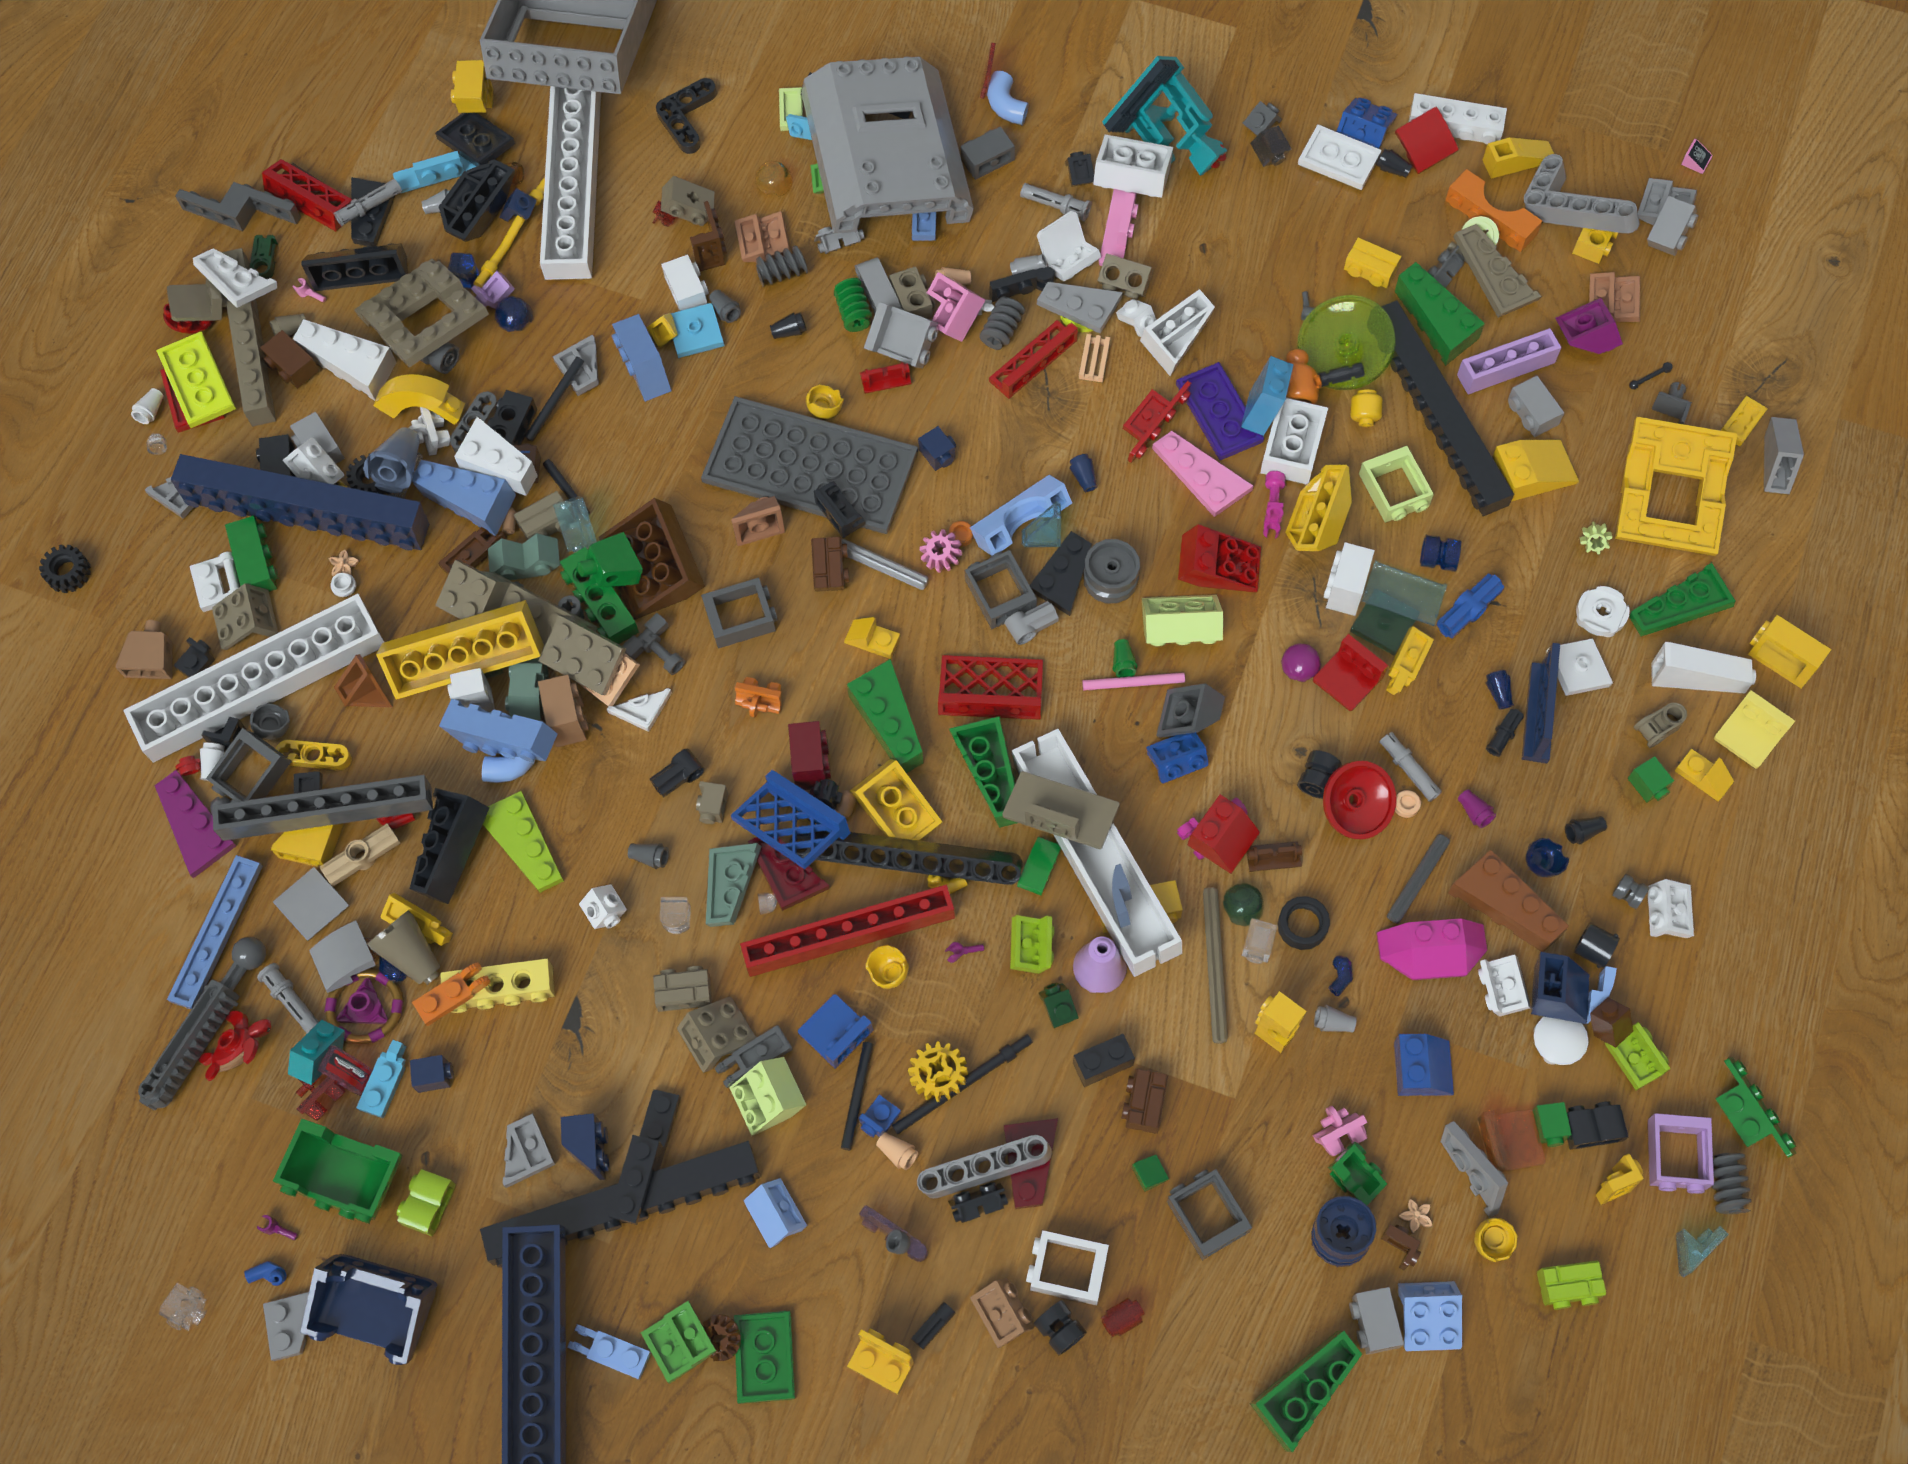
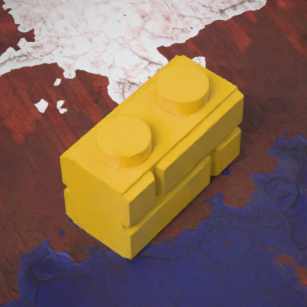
M1358 237L1346 258L1344 270L1348 271L1353 277L1360 276L1369 280L1376 287L1388 288L1399 268L1402 256Z

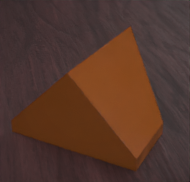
M360 654L355 655L334 686L345 707H392Z

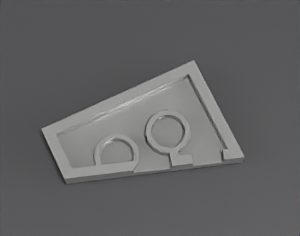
M1048 282L1037 299V305L1101 333L1122 299L1123 292Z
M1454 1121L1447 1124L1444 1128L1441 1143L1458 1170L1466 1172L1471 1182L1470 1189L1475 1196L1480 1194L1488 1206L1484 1209L1487 1216L1491 1218L1497 1215L1508 1181L1504 1174L1492 1165L1484 1151L1478 1149L1470 1140L1465 1130L1461 1129Z

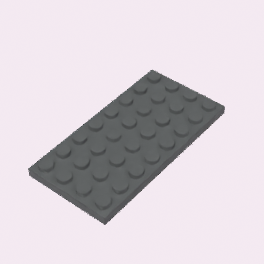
M734 396L701 480L706 484L759 499L775 496L778 504L823 517L826 516L815 503L813 491L834 481L853 508L865 520V525L862 528L888 534L918 454V447Z

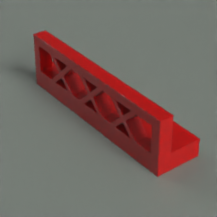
M282 159L262 172L264 191L271 193L277 198L291 200L295 203L297 210L335 232L342 227L335 218L334 212L349 205L352 200L351 198ZM281 169H284L285 171L289 172V174H278L276 172H278ZM293 181H305L307 184H296ZM311 191H322L325 194L315 195ZM329 201H340L341 204L336 207L329 203Z
M1056 320L989 377V382L1010 399L1077 342L1078 328L1073 323L1065 327ZM1056 330L1060 331L1056 336H1054V337L1050 340V335H1051L1054 331H1056ZM1037 346H1043L1036 353L1033 354L1034 348H1036ZM1019 361H1025L1016 369V364ZM1008 375L1002 383L998 380L1001 376Z

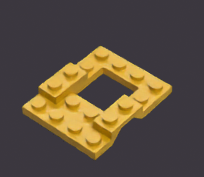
M1636 417L1631 443L1628 445L1615 539L1716 556L1719 550L1726 507L1725 488L1727 476L1734 457L1737 433ZM1653 471L1700 479L1696 500L1695 525L1646 517Z

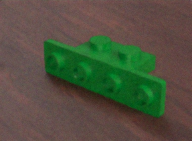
M1733 1057L1724 1060L1739 1085L1717 1097L1716 1100L1745 1145L1749 1147L1772 1134L1788 1158L1797 1154L1794 1150L1797 1147L1795 1141L1788 1132H1782L1778 1126V1123H1780L1779 1117L1772 1108L1767 1109L1761 1100L1764 1098L1763 1093L1755 1083L1751 1085L1745 1076L1748 1074V1071L1739 1059L1735 1061Z

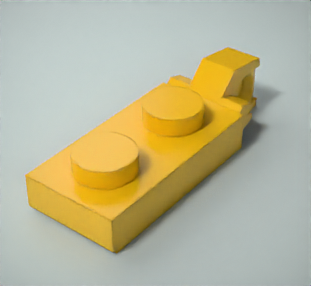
M1414 626L1408 629L1389 668L1388 675L1392 678L1388 683L1386 691L1395 695L1401 692L1403 686L1407 687L1415 680L1434 641L1433 638Z
M396 893L389 894L381 914L383 920L392 924L409 910L414 915L428 943L432 944L435 942L443 946V944L450 942L453 933L440 926L442 922L437 920L436 917Z

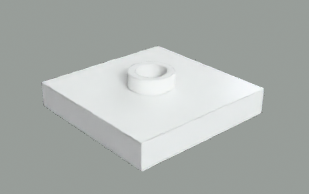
M1593 639L1560 645L1558 680L1566 696L1607 688L1613 684Z

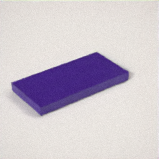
M1220 362L1176 380V386L1179 390L1187 381L1192 383L1189 389L1191 395L1186 403L1219 461L1263 443L1264 438L1262 435L1241 427L1246 407Z

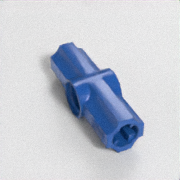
M1488 573L1471 590L1467 589L1455 601L1453 607L1438 620L1436 625L1445 637L1453 639L1467 624L1475 622L1485 612L1488 605L1504 590L1505 587L1496 575Z

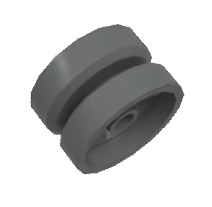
M1105 539L1090 548L1085 558L1084 585L1088 593L1096 600L1106 604L1127 600L1135 592L1139 580L1140 558L1136 550L1127 542L1118 539Z

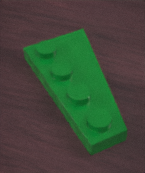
M1710 563L1699 573H1693L1688 576L1686 581L1667 589V592L1663 595L1655 596L1632 610L1629 618L1642 637L1732 608L1736 601L1714 565Z

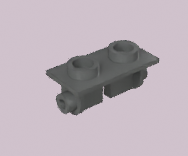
M1459 246L1450 251L1448 249L1444 250L1437 258L1439 263L1427 271L1445 288L1452 280L1446 272L1453 277L1464 265V257L1461 254L1455 253Z

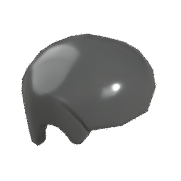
M267 703L258 706L250 715L251 729L262 739L270 741L279 739L289 729V713L275 704Z

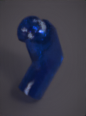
M1340 955L1336 956L1333 960V966L1337 970L1338 977L1328 987L1329 991L1337 997L1353 980L1352 962L1348 957Z
M379 956V971L393 982H402L406 979L407 975Z

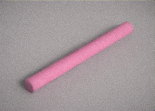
M1171 673L1082 680L1084 691L1185 683V674Z

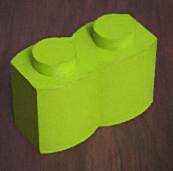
M421 1169L418 1175L415 1174L410 1181V1195L406 1201L403 1200L397 1210V1221L405 1227L433 1236L440 1224L444 1210L453 1195L456 1184L450 1179Z

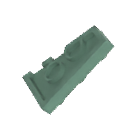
M758 843L709 849L706 925L715 927L735 924L762 847Z

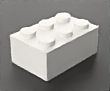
M1105 134L1096 160L1093 185L1162 198L1170 172L1173 147Z
M1286 398L1274 418L1260 473L1266 475L1271 471H1280L1284 473L1286 480L1308 484L1328 408Z

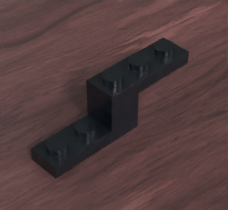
M653 1089L640 1136L632 1135L608 1216L610 1219L635 1225L638 1224L652 1172L661 1168L681 1099L680 1095Z

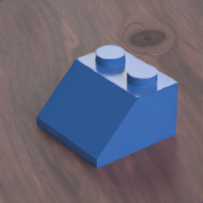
M1399 1034L1394 1041L1398 1096L1454 1095L1449 1040L1429 1034Z

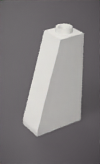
M1671 642L1663 644L1651 663L1652 686L1746 693L1756 681V670L1752 669L1751 659Z

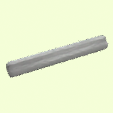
M842 539V544L847 543L849 558L920 590L925 589L928 583L927 576Z

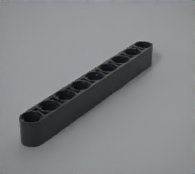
M828 831L815 832V839L826 838L830 833ZM850 832L844 840L837 838L831 844L833 848H827L815 859L1006 885L1017 883L1023 867L1021 857L1012 852ZM811 833L797 834V839L811 840ZM848 846H856L859 851H851ZM811 847L797 849V855L801 858H804L811 852ZM874 849H881L885 854L879 855ZM906 852L911 855V858H904L900 853ZM926 856H934L937 858V861H929ZM953 859H959V860H961L964 864H962V865H957V864L953 863L952 860H953ZM984 862L987 863L990 867L982 868L978 865V863ZM1013 866L1016 870L1010 872L1007 871L1004 867Z

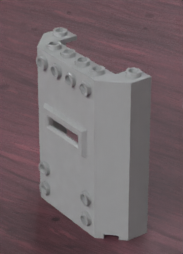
M921 57L862 59L858 61L830 62L804 79L801 94L833 233L856 232L860 218L946 211L945 218L947 224L970 222L974 208L938 69ZM913 111L914 118L869 122H866L865 119L866 114Z

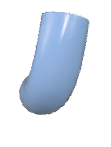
M1004 71L993 72L987 91V97L992 110L999 117L1009 122L1023 125L1029 103L1014 99L1010 95V89L1014 82L1011 75Z
M485 756L482 765V781L493 783L513 781L523 776L534 765L535 760L534 762H528L520 757L509 759L506 757Z

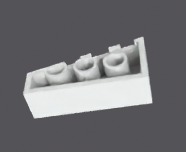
M304 319L293 337V340L313 358L316 364L324 369L327 368L336 377L344 379L358 391H363L374 401L396 364V360L387 346Z

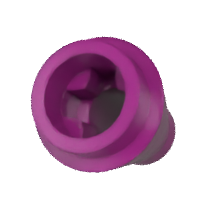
M1470 789L1465 790L1458 797V801L1462 804L1473 825L1484 828L1496 817V814L1493 812L1494 808L1476 796Z

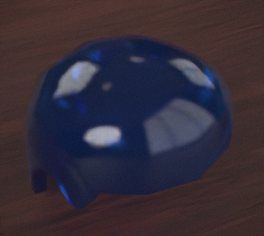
M510 296L498 303L495 310V321L501 329L508 332L522 331L528 322L533 321V310L524 299Z
M1549 838L1536 839L1527 847V866L1538 877L1551 878L1561 874L1567 869L1569 858L1563 855V846Z

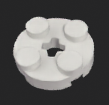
M1600 586L1583 593L1576 606V621L1580 627L1594 635L1612 637L1627 622L1629 607L1626 606L1624 597L1620 592L1610 587ZM1605 607L1606 613L1609 615L1602 616L1596 609Z

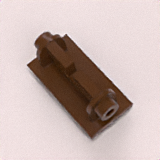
M1298 841L1251 846L1247 851L1249 872L1302 867L1300 857L1302 855V847L1298 844Z

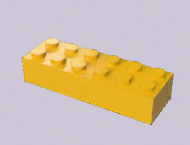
M524 600L381 644L376 655L397 700L450 684V674L481 668L483 673H487L540 657L544 644L528 604Z

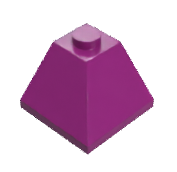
M1602 298L1555 318L1570 346L1601 354L1623 344L1615 320Z

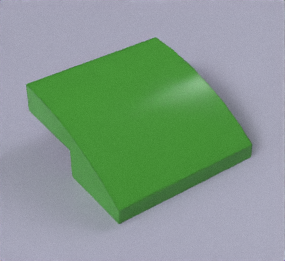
M689 1301L667 1313L662 1320L641 1332L669 1384L716 1352Z

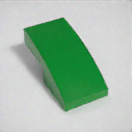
M1037 837L1017 887L1042 896L1050 879L1052 869L1061 853L1060 845Z

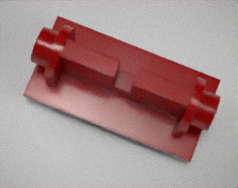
M900 362L897 365L872 370L865 369V371L860 372L864 393L912 384L908 363Z

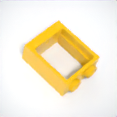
M1776 615L1771 623L1767 620L1749 643L1754 647L1748 655L1802 689L1832 649Z

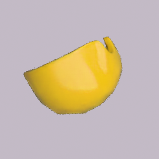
M820 384L812 387L806 396V405L810 413L817 418L823 419L835 417L840 412L844 401L841 398L840 390H833L829 386Z
M883 945L877 947L869 954L866 969L877 986L883 989L898 987L907 978L909 965L906 957L899 949L890 945Z
M1489 1218L1481 1222L1475 1230L1474 1243L1477 1251L1484 1258L1493 1262L1506 1260L1511 1257L1512 1252L1517 1247V1234L1513 1225L1504 1219Z

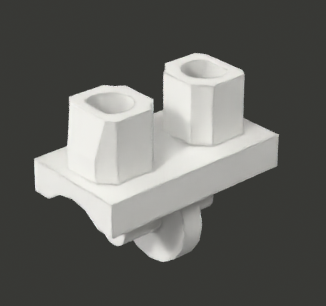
M420 407L421 416L418 417V420H412V426L409 428L418 434L420 443L425 441L429 455H436L438 448L449 446L450 435L447 430H435L436 427L444 426V418L433 411Z

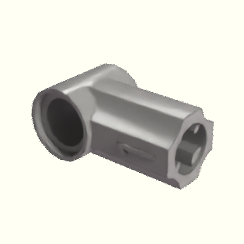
M1047 601L1025 613L1019 611L1012 614L1005 620L1004 624L1017 645H1022L1032 640L1037 632L1058 622L1059 617L1052 603Z

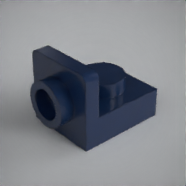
M516 188L507 199L499 217L507 222L513 215H518L527 220L536 204V199Z

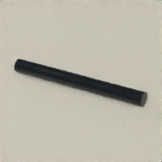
M576 356L524 436L531 442L534 441L585 362L583 359Z
M863 1042L841 1143V1149L851 1151L874 1045L870 1042Z

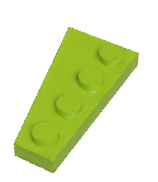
M522 791L488 806L490 808L483 826L539 893L564 882Z

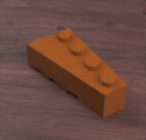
M1491 850L1456 880L1448 892L1454 898L1458 897L1468 903L1467 906L1475 911L1479 910L1492 918L1491 921L1499 926L1503 925L1510 929L1514 935L1542 952H1545L1569 927Z

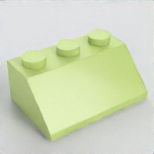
M1217 595L1142 598L1144 636L1147 644L1163 646L1166 643L1176 642L1179 645H1188L1196 641L1213 644L1216 641L1223 640V610Z

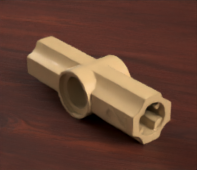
M385 824L364 839L351 841L346 846L345 851L321 865L320 869L333 887L358 870L369 869L374 864L375 859L399 845L400 841L390 826ZM365 851L364 856H362L359 859H355L356 855L359 852Z

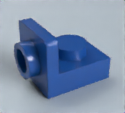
M878 1095L866 1113H862L859 1116V1121L862 1124L860 1128L872 1138L875 1135L880 1137L883 1133L888 1132L900 1116L901 1110L881 1095Z

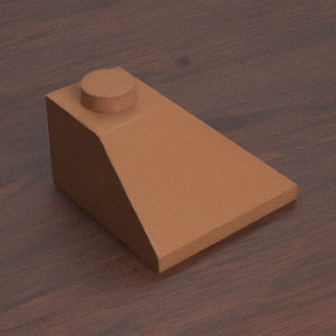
M775 496L769 498L762 497L756 502L750 503L731 519L738 546L785 533L781 509Z

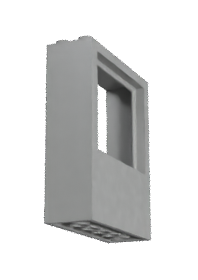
M498 0L480 38L486 79L621 94L657 0ZM524 18L623 29L614 53L514 42Z

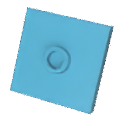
M712 303L671 313L678 334L673 338L678 358L724 346Z

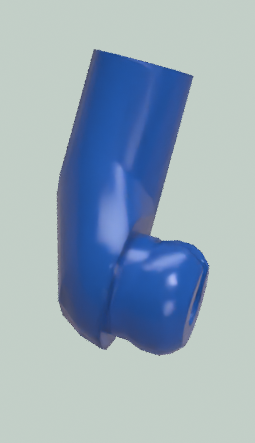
M266 1261L244 1271L245 1278L249 1284L264 1278L271 1282L272 1285L278 1286L286 1280L287 1276L283 1267L271 1261Z

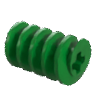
M859 278L845 279L834 288V296L839 306L844 328L850 332H858L868 328L870 325L869 319L872 317L869 304L866 302V295H864V288L861 286L862 282Z

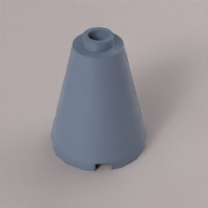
M403 427L376 448L364 462L363 469L368 480L371 477L376 482L375 486L390 493H399L403 489L408 488L412 483L420 443L418 434L410 428Z

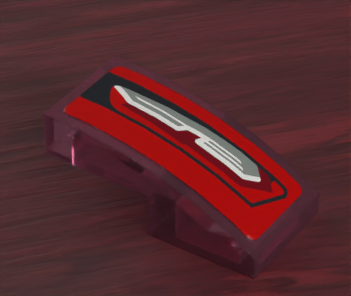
M333 1045L329 1047L317 1071L338 1081V1085L362 1096L373 1070L352 1055Z

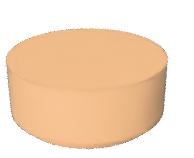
M1409 790L1399 792L1396 796L1395 812L1404 818L1413 817L1418 813L1421 806L1419 796Z

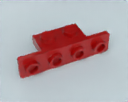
M1187 381L1171 402L1152 389L1125 422L1122 429L1139 440L1129 453L1128 461L1130 463L1135 458H1142L1148 449L1146 447L1147 443L1150 440L1155 441L1163 429L1160 428L1165 421L1169 423L1177 413L1175 408L1178 404L1181 403L1183 405L1191 395L1189 391L1191 382Z

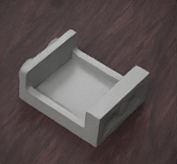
M879 302L864 348L923 369V366L927 364L930 358L929 349L931 343L935 341L938 334V322Z

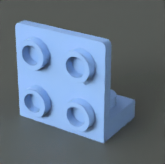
M1455 1281L1398 1283V1295L1404 1310L1405 1350L1461 1349L1462 1295Z

